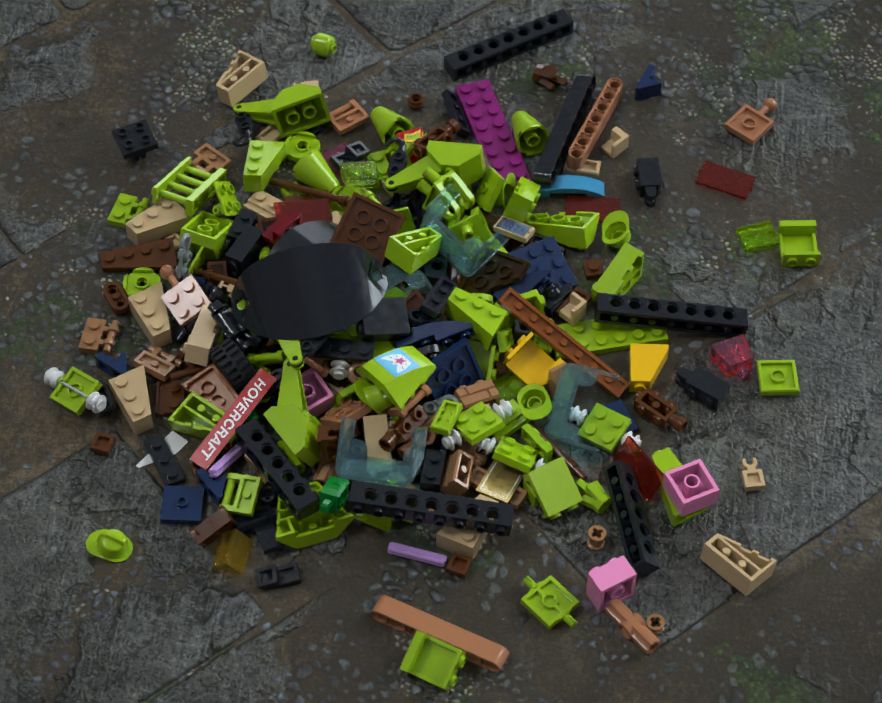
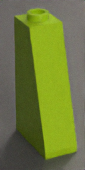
M667 447L656 451L652 455L650 467L671 525L675 527L706 511L707 507L683 517L680 516L662 486L664 472L682 466L670 448Z

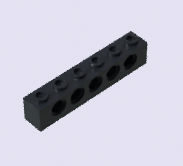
M255 418L235 428L236 442L296 520L299 522L318 512L319 495L316 491L310 489L306 478H302L299 475L295 464H291L288 461L286 453L278 448L277 442L273 437L270 438L263 424L260 425Z
M617 459L603 468L626 559L638 575L647 577L661 568L633 466Z

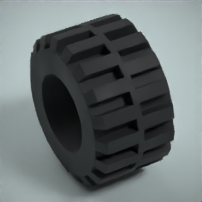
M229 338L209 351L212 362L232 388L237 391L246 386L256 374L247 357L237 344Z

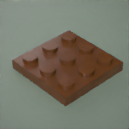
M354 192L329 243H343L361 247L374 255L383 265L386 259L384 255L389 236L398 234L406 216Z

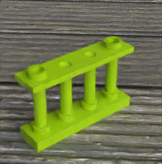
M188 156L157 185L153 186L151 195H153L152 203L156 204L163 197L183 204L185 215L192 217L216 194L212 182L226 181L227 170L220 167L215 173L211 174L190 166L191 157ZM188 174H192V175H195V176H197V177L206 179V181L203 182V181H200V180L191 178V177H189V176H187V175H188ZM181 181L198 188L194 190L178 183ZM173 189L187 194L189 197H183L169 191Z

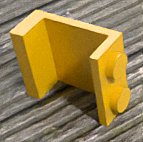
M530 332L527 336L523 335L516 342L518 345L515 349L511 347L504 354L506 358L502 364L525 385L539 384L545 387L548 383L549 369L564 363V361L559 358L555 362L531 340L534 334Z

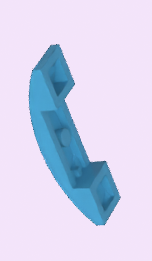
M558 175L554 185H541L538 191L541 193L539 198H550V193L586 194V198H605L604 182L578 175Z

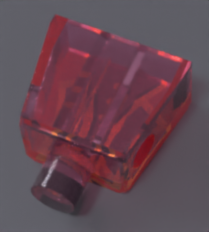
M744 334L711 345L709 357L726 377L738 375L740 380L744 381L751 376L749 370L752 368L753 356Z

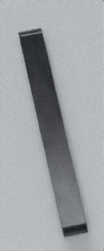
M577 74L535 168L533 176L535 183L539 185L555 184L595 90V75Z

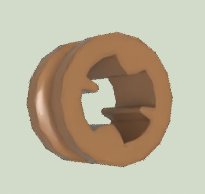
M659 614L648 616L646 627L654 635H659L663 632L664 618ZM652 622H654V624L655 622H658L659 627H657L656 625L655 627L651 626Z

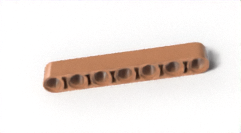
M611 78L607 81L568 151L567 167L576 171L585 164L586 159L621 99L623 82L620 79Z
M386 595L379 597L370 613L378 622L414 637L416 631L419 630L465 651L467 661L493 672H500L509 655V651L502 645Z

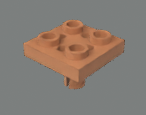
M347 399L341 402V406L327 411L326 415L320 418L322 425H340L341 429H347L350 438H354L361 434L356 421L373 409L361 400Z

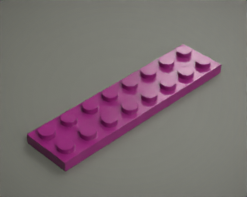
M486 79L455 86V93L460 99L475 141L483 146V152L488 156L492 167L504 179H506L509 173H514L516 185L521 176L532 181L523 158L516 148L514 137L489 80Z

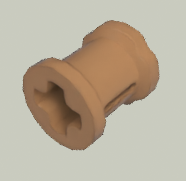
M600 525L590 527L588 530L587 546L590 550L600 551L605 545L606 530Z

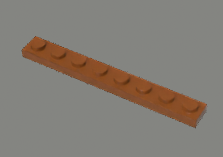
M511 287L498 300L497 303L616 400L630 385L629 382Z

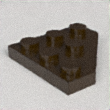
M484 246L483 254L477 257L458 288L468 293L490 294L522 281L531 264L527 260Z

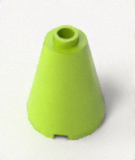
M382 106L374 108L371 112L370 118L384 145L395 134L414 128V125L408 118Z
M522 110L515 112L511 121L518 151L526 156H535L543 152L550 136L547 128L527 112Z
M313 149L310 151L312 154L309 156L305 154L293 168L295 173H292V175L311 188L328 190L329 193H332L341 184L322 154L317 149Z

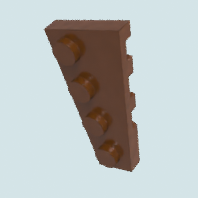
M172 237L100 253L103 272H127L128 270L140 267L160 271L161 267L167 264L171 265L175 270L178 265Z

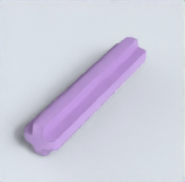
M238 443L208 470L211 478L219 477L245 453Z
M390 542L388 546L389 554L445 567L447 562V556L395 542Z

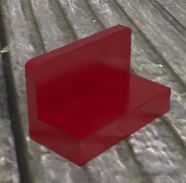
M295 210L290 216L283 214L262 233V238L275 245L288 230L302 224V213Z

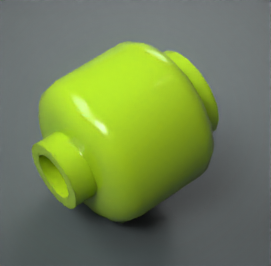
M318 33L312 37L310 47L314 54L329 57L335 53L337 44H335L333 36Z

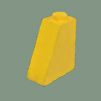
M630 343L629 392L637 393L639 390L643 392L646 388L649 390L652 388L667 360L669 345Z

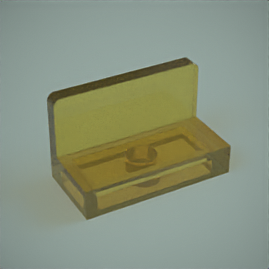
M236 528L222 534L212 568L216 571L229 568L238 575L243 574L253 540Z

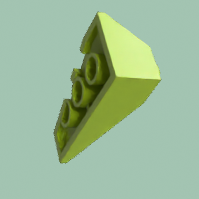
M576 211V215H566L565 212H559V214L549 216L548 213H533L528 222L523 223L534 227L535 232L547 237L554 236L555 240L561 244L583 250L587 249L594 241L599 213Z

